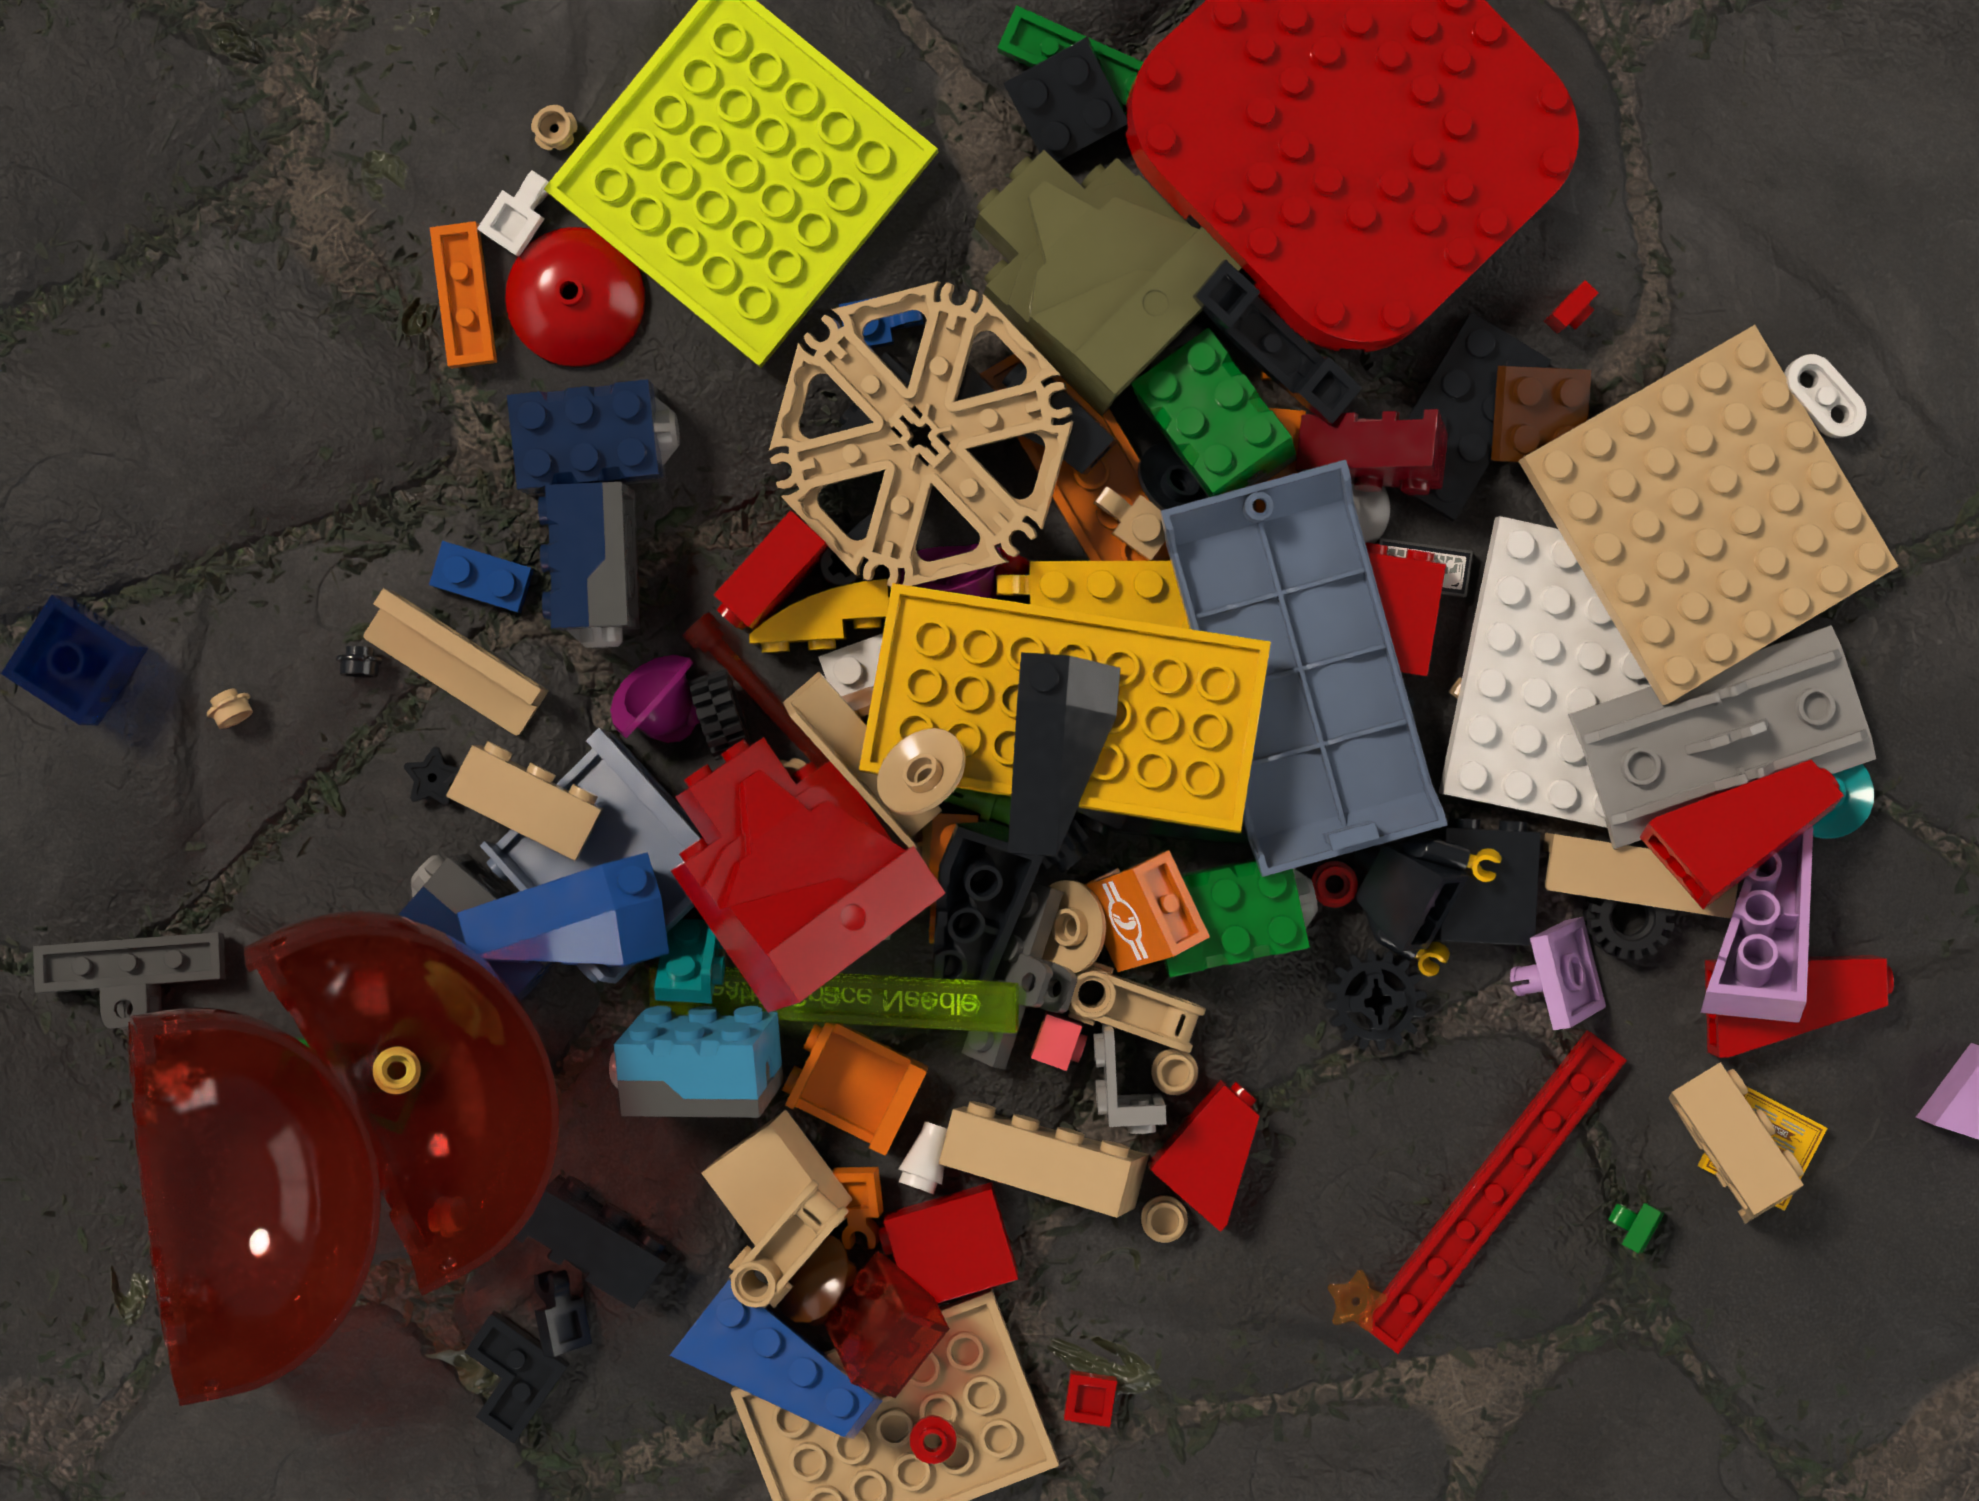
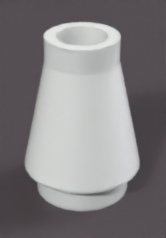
M924 1121L921 1132L898 1169L902 1171L900 1183L934 1194L937 1184L942 1185L944 1165L939 1164L947 1133L946 1128Z

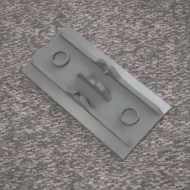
M1832 625L1762 648L1669 704L1662 706L1650 686L1568 714L1578 741L1582 746L1605 815L1613 849L1641 840L1640 836L1645 827L1657 816L1812 759L1819 768H1825L1831 774L1876 759L1872 736L1842 646Z

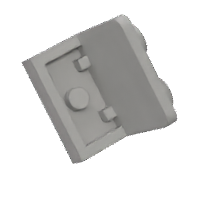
M1102 1023V1033L1093 1034L1096 1067H1104V1080H1095L1098 1115L1106 1114L1109 1127L1127 1126L1128 1133L1131 1134L1156 1132V1125H1166V1105L1161 1093L1117 1095L1113 1026Z

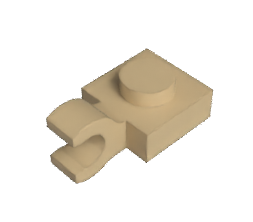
M1107 486L1093 504L1120 522L1112 535L1148 561H1151L1166 541L1160 514L1161 510L1142 495H1139L1131 506L1125 499Z

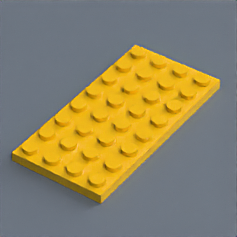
M892 583L859 771L878 775L887 754L905 737L924 729H943L952 733L960 741L965 751V768L956 788L1011 796L1021 652L1067 655L1121 669L1117 718L1111 732L1108 734L1099 755V760L1093 774L1090 776L1078 807L1241 833L1271 642Z

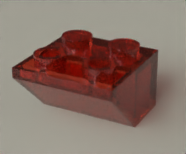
M875 1252L865 1267L858 1272L853 1284L848 1287L837 1305L829 1312L824 1322L851 1384L893 1398L897 1397L950 1329L935 1298L884 1254Z

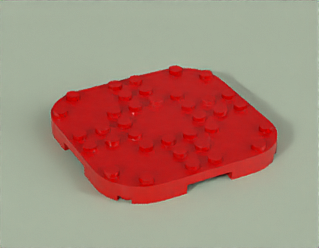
M1206 0L1150 52L1131 86L1126 103L1127 142L1137 167L1148 182L1185 220L1192 216L1254 279L1256 282L1254 286L1260 291L1259 296L1290 328L1312 343L1335 351H1339L1340 348L1364 349V353L1380 350L1398 343L1417 329L1555 195L1573 168L1579 144L1576 110L1565 85L1553 69L1486 0Z

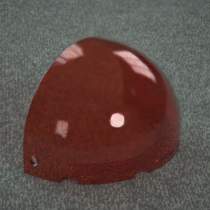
M375 911L327 913L287 925L244 947L245 964L248 971L251 972L257 969L268 991H274L277 999L287 1012L290 1011L361 1144L378 1189L382 1196L385 1197L389 1207L392 1208L389 1211V1217L411 1258L421 1295L424 1296L471 1272L504 1249L527 1223L545 1192L554 1165L559 1134V1103L548 1055L534 1023L507 982L488 962L464 943L446 932L418 920L391 913ZM391 1047L409 1049L417 1056L420 1062L421 1074L417 1084L410 1091L403 1094H390L378 1087L373 1077V1065L376 1058L381 1052ZM394 1062L388 1067L387 1073L390 1078L399 1080L405 1076L406 1067L400 1062Z
M203 1007L176 1008L129 1016L127 1042L129 1078L133 1090L132 1114L144 1217H147L149 1252L164 1343L168 1349L169 1368L179 1406L252 1391L279 1379L310 1358L344 1321L362 1289L375 1252L381 1210L380 1179L370 1135L359 1110L332 1070L309 1047L275 1025L240 1012Z

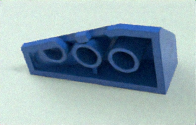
M648 852L601 864L457 913L469 960L520 963L541 961L561 962L564 965L585 963L606 964L608 967H625L669 954L662 898Z

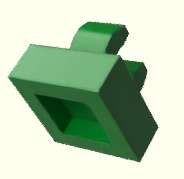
M1617 1203L1608 1220L1629 1231L1622 1245L1641 1254L1646 1249L1665 1212L1649 1203H1644L1639 1213H1636Z

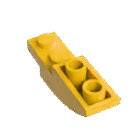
M888 579L862 581L839 586L796 602L770 617L749 634L750 644L761 645L762 653L790 652L789 643L808 642V650L836 649V640H846L845 621H853L854 629L881 628V619H886L890 598V586H887Z

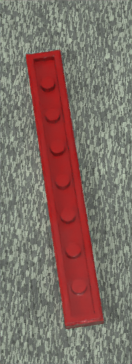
M1587 1030L1361 1319L1359 1323L1363 1328L1399 1354L1627 1060L1592 1032Z

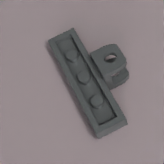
M1036 881L1033 882L975 1022H971L962 1054L991 1067L1005 1070L1026 1006L1039 1007L1054 1013H1064L1068 1010L1077 984L1076 974L1065 966L1042 959L1064 893L1063 891ZM1057 981H1060L1062 986L1061 992L1057 997H1054L1053 987Z
M220 932L33 946L35 993L99 989L101 1018L104 1025L109 1029L120 1028L128 1030L156 1027L162 1013L161 984L226 980L224 933ZM131 1005H132V1006H133V1011H132V1013L130 1014V1007H131Z

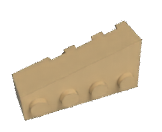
M969 1101L968 1107L963 1106L952 1110L939 1164L1116 1218L1135 1209L1149 1154L1131 1150L1128 1146L1112 1141L1102 1140L1100 1142L1084 1137L1085 1134L1072 1129L1057 1127V1130L1042 1127L1039 1126V1120L1028 1116L1013 1114L1012 1118L996 1115L995 1107L980 1102Z

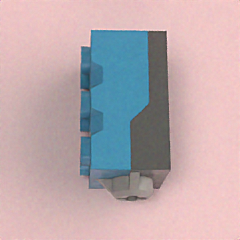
M668 1006L650 1007L642 1011L615 1042L614 1051L610 1057L609 1074L611 1082L619 1091L621 1116L760 1118L784 1082L778 1012H762V1008L757 1006L740 1007L734 1011V1016H721L717 1009L712 1006L692 1008L688 1011L689 1016L676 1015Z

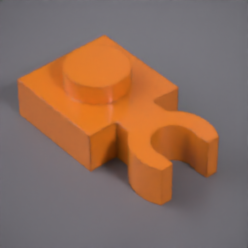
M879 1167L833 1168V1174L853 1199L845 1207L849 1212L844 1217L847 1218L848 1224L842 1233L844 1248L851 1249L856 1243L855 1232L860 1231L867 1237L868 1249H874L880 1241L879 1226L871 1218H879L884 1211Z

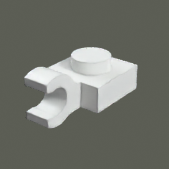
M531 170L515 197H512L503 190L501 191L477 229L519 257L545 219L534 212V209L547 197L548 193L544 188L549 182Z

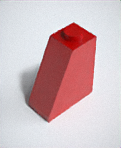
M1222 1080L1215 1085L1148 1162L1150 1171L1220 1232L1228 1223L1260 1117L1252 1107L1257 1100L1252 1094L1236 1081L1229 1087Z

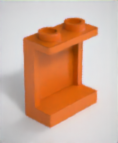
M829 1017L824 1027L817 1024L813 1026L804 1044L803 1049L810 1052V1055L803 1069L794 1065L782 1091L790 1094L785 1106L791 1109L797 1107L870 1143V1149L886 1156L929 1066Z

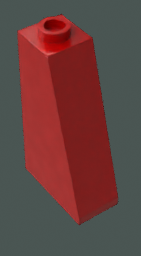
M1811 759L1657 816L1647 824L1640 839L1704 910L1831 812L1844 794L1839 790L1836 778L1825 768H1819Z
M1875 955L1808 957L1807 1002L1799 1023L1706 1013L1707 1052L1719 1058L1732 1057L1888 1006V994H1891L1894 988L1892 968L1887 966V958ZM1717 959L1705 960L1706 990Z

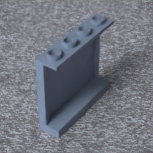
M598 728L586 740L592 749L557 783V785L567 790H570L572 784H575L597 795L598 798L595 804L603 808L579 858L574 861L512 829L496 844L484 841L480 847L490 857L487 861L489 868L502 880L508 881L510 879L519 891L601 864L648 852L662 898L666 933H668L694 907V904L670 870L683 862L679 853L703 837L684 809L615 734ZM578 963L577 967L593 982L599 980L616 984L635 964L625 967H608L606 964Z

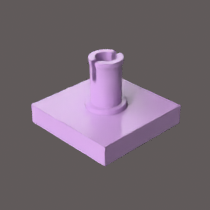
M1583 917L1565 920L1530 938L1536 964L1513 967L1510 973V981L1525 980L1521 982V985L1512 987L1517 996H1525L1526 994L1537 992L1544 993L1553 1030L1571 1028L1606 1007Z

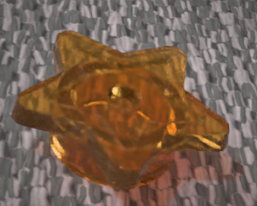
M1358 1270L1349 1283L1329 1284L1327 1288L1334 1298L1336 1305L1332 1319L1334 1325L1354 1321L1364 1330H1372L1373 1311L1387 1301V1296L1369 1288L1363 1270ZM1355 1297L1360 1299V1305L1358 1306L1352 1304V1300Z

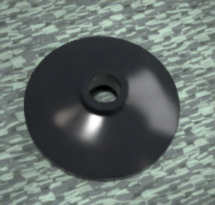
M1168 442L1151 446L1141 457L1138 464V479L1141 488L1148 499L1161 511L1209 498Z

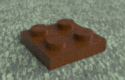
M1498 366L1491 460L1518 462L1526 455L1588 421L1592 370Z

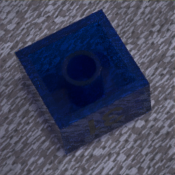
M51 595L1 674L78 725L99 726L145 655L148 647L73 598Z

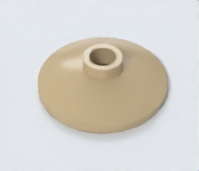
M936 728L920 730L905 737L891 749L879 769L877 790L883 803L890 810L903 815L920 814L938 806L949 797L962 778L966 762L962 744L952 733Z
M1072 880L1058 881L1049 885V887L1064 893L1042 959L1065 966L1076 974L1089 968L1100 955L1106 935L1105 914L1098 897L1086 885Z

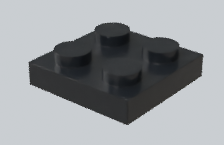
M1088 36L1003 83L1039 153L1045 150L1056 162L1127 125V112Z

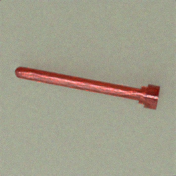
M710 611L698 619L682 635L694 650L699 647L704 654L709 651L810 761H814L817 767L830 761L793 721L780 700L722 639L725 636L719 629L722 624Z

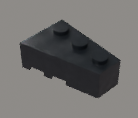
M559 1174L541 1191L510 1236L521 1243L528 1236L551 1249L547 1255L548 1259L558 1265H561L565 1259L586 1274L584 1277L585 1281L634 1309L672 1255L665 1250L666 1242L650 1230L644 1229L641 1233L627 1223L628 1215L617 1206L606 1202L603 1206L589 1196L590 1188L579 1179L570 1175L565 1179Z

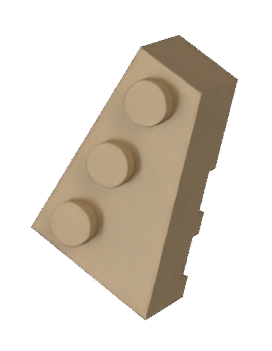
M1720 1062L1672 1091L1669 1100L1698 1148L1704 1150L1718 1172L1715 1175L1722 1187L1728 1186L1741 1205L1742 1209L1738 1213L1746 1224L1796 1193L1804 1185L1799 1178L1804 1172L1794 1155L1789 1150L1781 1152L1771 1136L1776 1131L1766 1114L1761 1109L1753 1111L1744 1097L1748 1093V1089L1734 1069L1726 1071Z

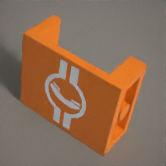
M1169 850L1159 853L1130 869L1120 872L1119 868H1116L1084 884L1095 893L1102 905L1106 920L1104 944L1117 972L1174 957L1210 937Z

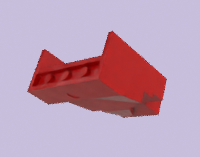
M764 737L750 746L743 739L721 754L725 760L724 764L713 771L706 764L685 778L684 782L689 788L676 796V799L703 838L681 851L679 855L683 862L670 871L768 1013L803 1001L945 894V891L916 848L912 846L904 850L891 840L860 793L850 782H847L831 761L817 767L812 760L789 775Z

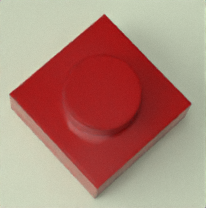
M1584 280L1544 322L1556 334L1568 325L1576 330L1595 310L1589 303L1599 292Z
M1070 1370L1063 1415L1064 1420L1110 1427L1117 1378Z

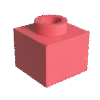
M1046 1011L1031 1052V1059L1065 1071L1068 1069L1070 1060L1079 1063L1088 1037L1080 1034L1082 1023L1072 1018Z

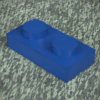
M442 541L429 585L521 613L534 569Z

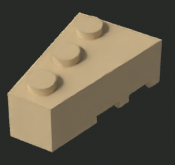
M487 741L485 747L482 745H472L446 797L576 861L603 811V808L595 804L598 796L575 784H572L570 790H567L553 783L555 774L531 762L528 768H525L511 761L513 753L492 742Z

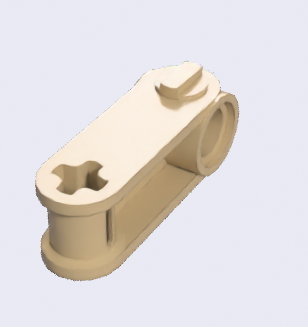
M1096 961L1086 970L1076 973L1077 984L1068 1008V1017L1094 1026L1095 1021L1174 1049L1188 1053L1191 1052L1193 1045L1190 1043V1039L1198 1017L1205 1014V1007L1113 974V967ZM1090 980L1098 981L1103 985L1104 989L1102 998L1094 1004H1085L1080 1001L1078 992L1081 985Z
M814 1179L792 1202L756 1246L751 1249L747 1245L730 1264L729 1268L733 1272L729 1278L731 1279L733 1294L744 1305L754 1308H765L770 1304L775 1308L793 1287L788 1281L849 1212L844 1206L838 1208L818 1190L819 1183ZM754 1270L763 1273L768 1283L758 1280Z

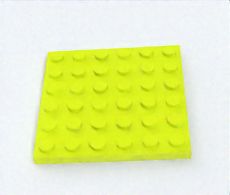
M698 0L545 186L544 190L757 366L762 368L938 154V148L758 1Z

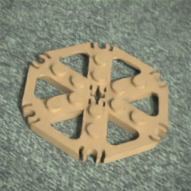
M939 281L832 309V311L840 316L844 323L843 327H840V324L834 318L824 315L821 320L830 329L828 339L819 342L811 333L807 332L804 335L805 342L810 348L817 350L815 355L813 356L807 352L801 343L797 345L769 451H774L780 447H789V454L779 453L770 458L771 464L787 462L792 468V474L788 479L776 482L777 488L790 489L796 486L799 487L798 491L781 497L827 543L828 547L856 576L860 575V566L864 558L869 560L863 570V577L866 580H872L876 568L879 565H885L890 572L887 586L892 587V583L898 584L900 582L901 568L905 569V578L902 585L914 586L1009 562L1000 554L997 549L998 544H1001L1002 549L1008 555L1016 557L1020 552L1011 543V536L1015 531L1021 530L1025 532L1031 540L1038 536L1035 528L1031 524L1024 522L1026 517L1028 516L1033 519L1040 529L1044 527L1074 421H1071L1064 425H1053L1054 418L1063 419L1072 414V408L1066 407L1056 410L1052 407L1050 401L1054 393L1067 389L1066 384L1053 382L1046 387L1043 384L1045 380L1053 376H1062L1059 371L986 295L983 294L982 304L978 312L974 313L973 310L976 308L979 300L978 292L970 289L966 302L958 306L952 302L954 285L946 283L941 290V302H937V290L941 284ZM917 310L925 315L927 321L909 386L907 387L867 345L863 332L866 325L871 321ZM983 331L994 332L1026 366L1027 376L1025 381L1021 385L957 401L974 338ZM819 374H828L874 423L813 439L805 437L800 430V420L813 378ZM915 406L923 414L922 417L913 410ZM904 417L911 424L920 428L925 427L927 424L931 427L932 430L929 432L928 438L932 442L931 445L939 453L938 455L930 448L920 444L912 447L910 441L914 435L910 431V426L903 420ZM894 427L902 434L901 438L893 430ZM1030 433L1039 435L1045 443V452L1032 494L1025 499H1016L1011 496L968 449ZM941 434L950 442L948 446L939 437ZM920 455L929 463L928 466L919 458ZM885 471L867 537L859 541L853 540L820 507L818 502L819 492L823 487L830 484ZM933 485L980 534V542L973 551L931 562L921 559L917 554L916 544Z

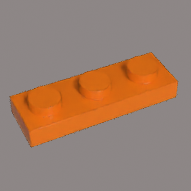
M476 221L430 227L447 365L451 369L497 363L481 233L477 229L479 224Z

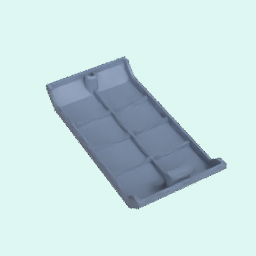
M1338 461L1160 511L1166 546L1189 629L1271 642L1243 814V823L1261 876H1268L1447 826L1443 807L1430 779L1358 520L1347 461ZM1260 499L1265 503L1266 508L1264 512L1258 513L1253 509V502Z

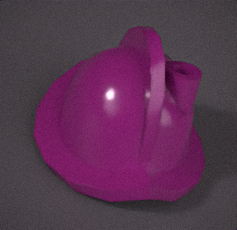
M677 655L658 657L639 666L628 675L615 692L610 708L615 729L627 738L638 728L648 737L665 743L680 742L688 737L695 725L700 723L696 714V707L693 704L690 684L685 675L686 671L693 664L690 657L686 658Z

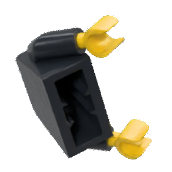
M1408 838L1403 843L1386 844L1381 850L1377 846L1358 850L1353 858V863L1367 876L1356 894L1357 902L1366 911V917L1374 939L1380 945L1408 960L1417 959L1418 968L1423 975L1428 977L1437 975L1440 966L1428 957H1434L1442 963H1447L1450 952L1444 944L1432 941L1469 878V875L1464 872L1465 868H1471L1474 876L1482 882L1492 881L1495 879L1496 873L1482 869L1479 862L1491 860L1494 863H1501L1502 857L1499 852L1487 848L1474 855L1470 854L1468 847L1441 839Z

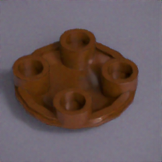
M829 1234L788 1281L793 1287L778 1303L782 1314L792 1321L807 1323L812 1326L823 1324L829 1312L837 1305L844 1290L853 1284L856 1278V1266L851 1261H848L847 1252L838 1238Z

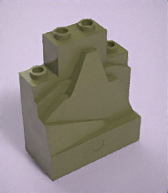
M1043 150L1034 160L1029 156L1025 157L1010 173L1009 177L1012 181L1001 192L997 188L992 189L976 207L980 213L974 228L1010 262L1008 264L1002 259L988 272L984 278L988 284L983 294L1062 375L1061 377L1103 416L1109 410L1115 398L1203 312L1202 308L1193 298V295L1223 260H1227L1240 273L1243 268L1203 227L1198 229L1191 226L1140 175L1135 176L1118 158L1107 168H1104L1101 164L1096 166L1080 185Z

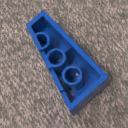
M731 1280L727 1281L669 1355L845 1438L854 1439L882 1403L879 1397L768 1306L765 1308H754L739 1302L733 1294Z

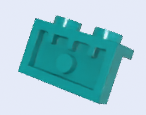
M681 919L667 933L669 954L661 956L659 959L654 986L655 1000L712 1004L715 985H723L725 957L720 956V949L724 948L705 920Z

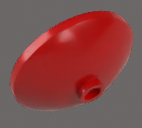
M567 227L553 230L538 237L517 257L507 280L506 309L515 333L537 356L560 366L587 367L612 358L632 340L644 314L645 287L639 268L596 232L589 228ZM569 284H574L578 287L577 296L571 300L564 299L563 289Z

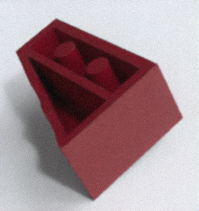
M1438 409L1424 410L1423 419L1399 420L1400 413L1397 411H1383L1382 420L1358 418L1359 414L1341 413L1333 424H1328L1315 414H1305L1301 416L1295 470L1299 473L1346 460L1351 475V484H1354V489L1380 492L1382 491V486L1401 487V491L1406 494L1427 495L1430 489L1442 490L1448 433Z

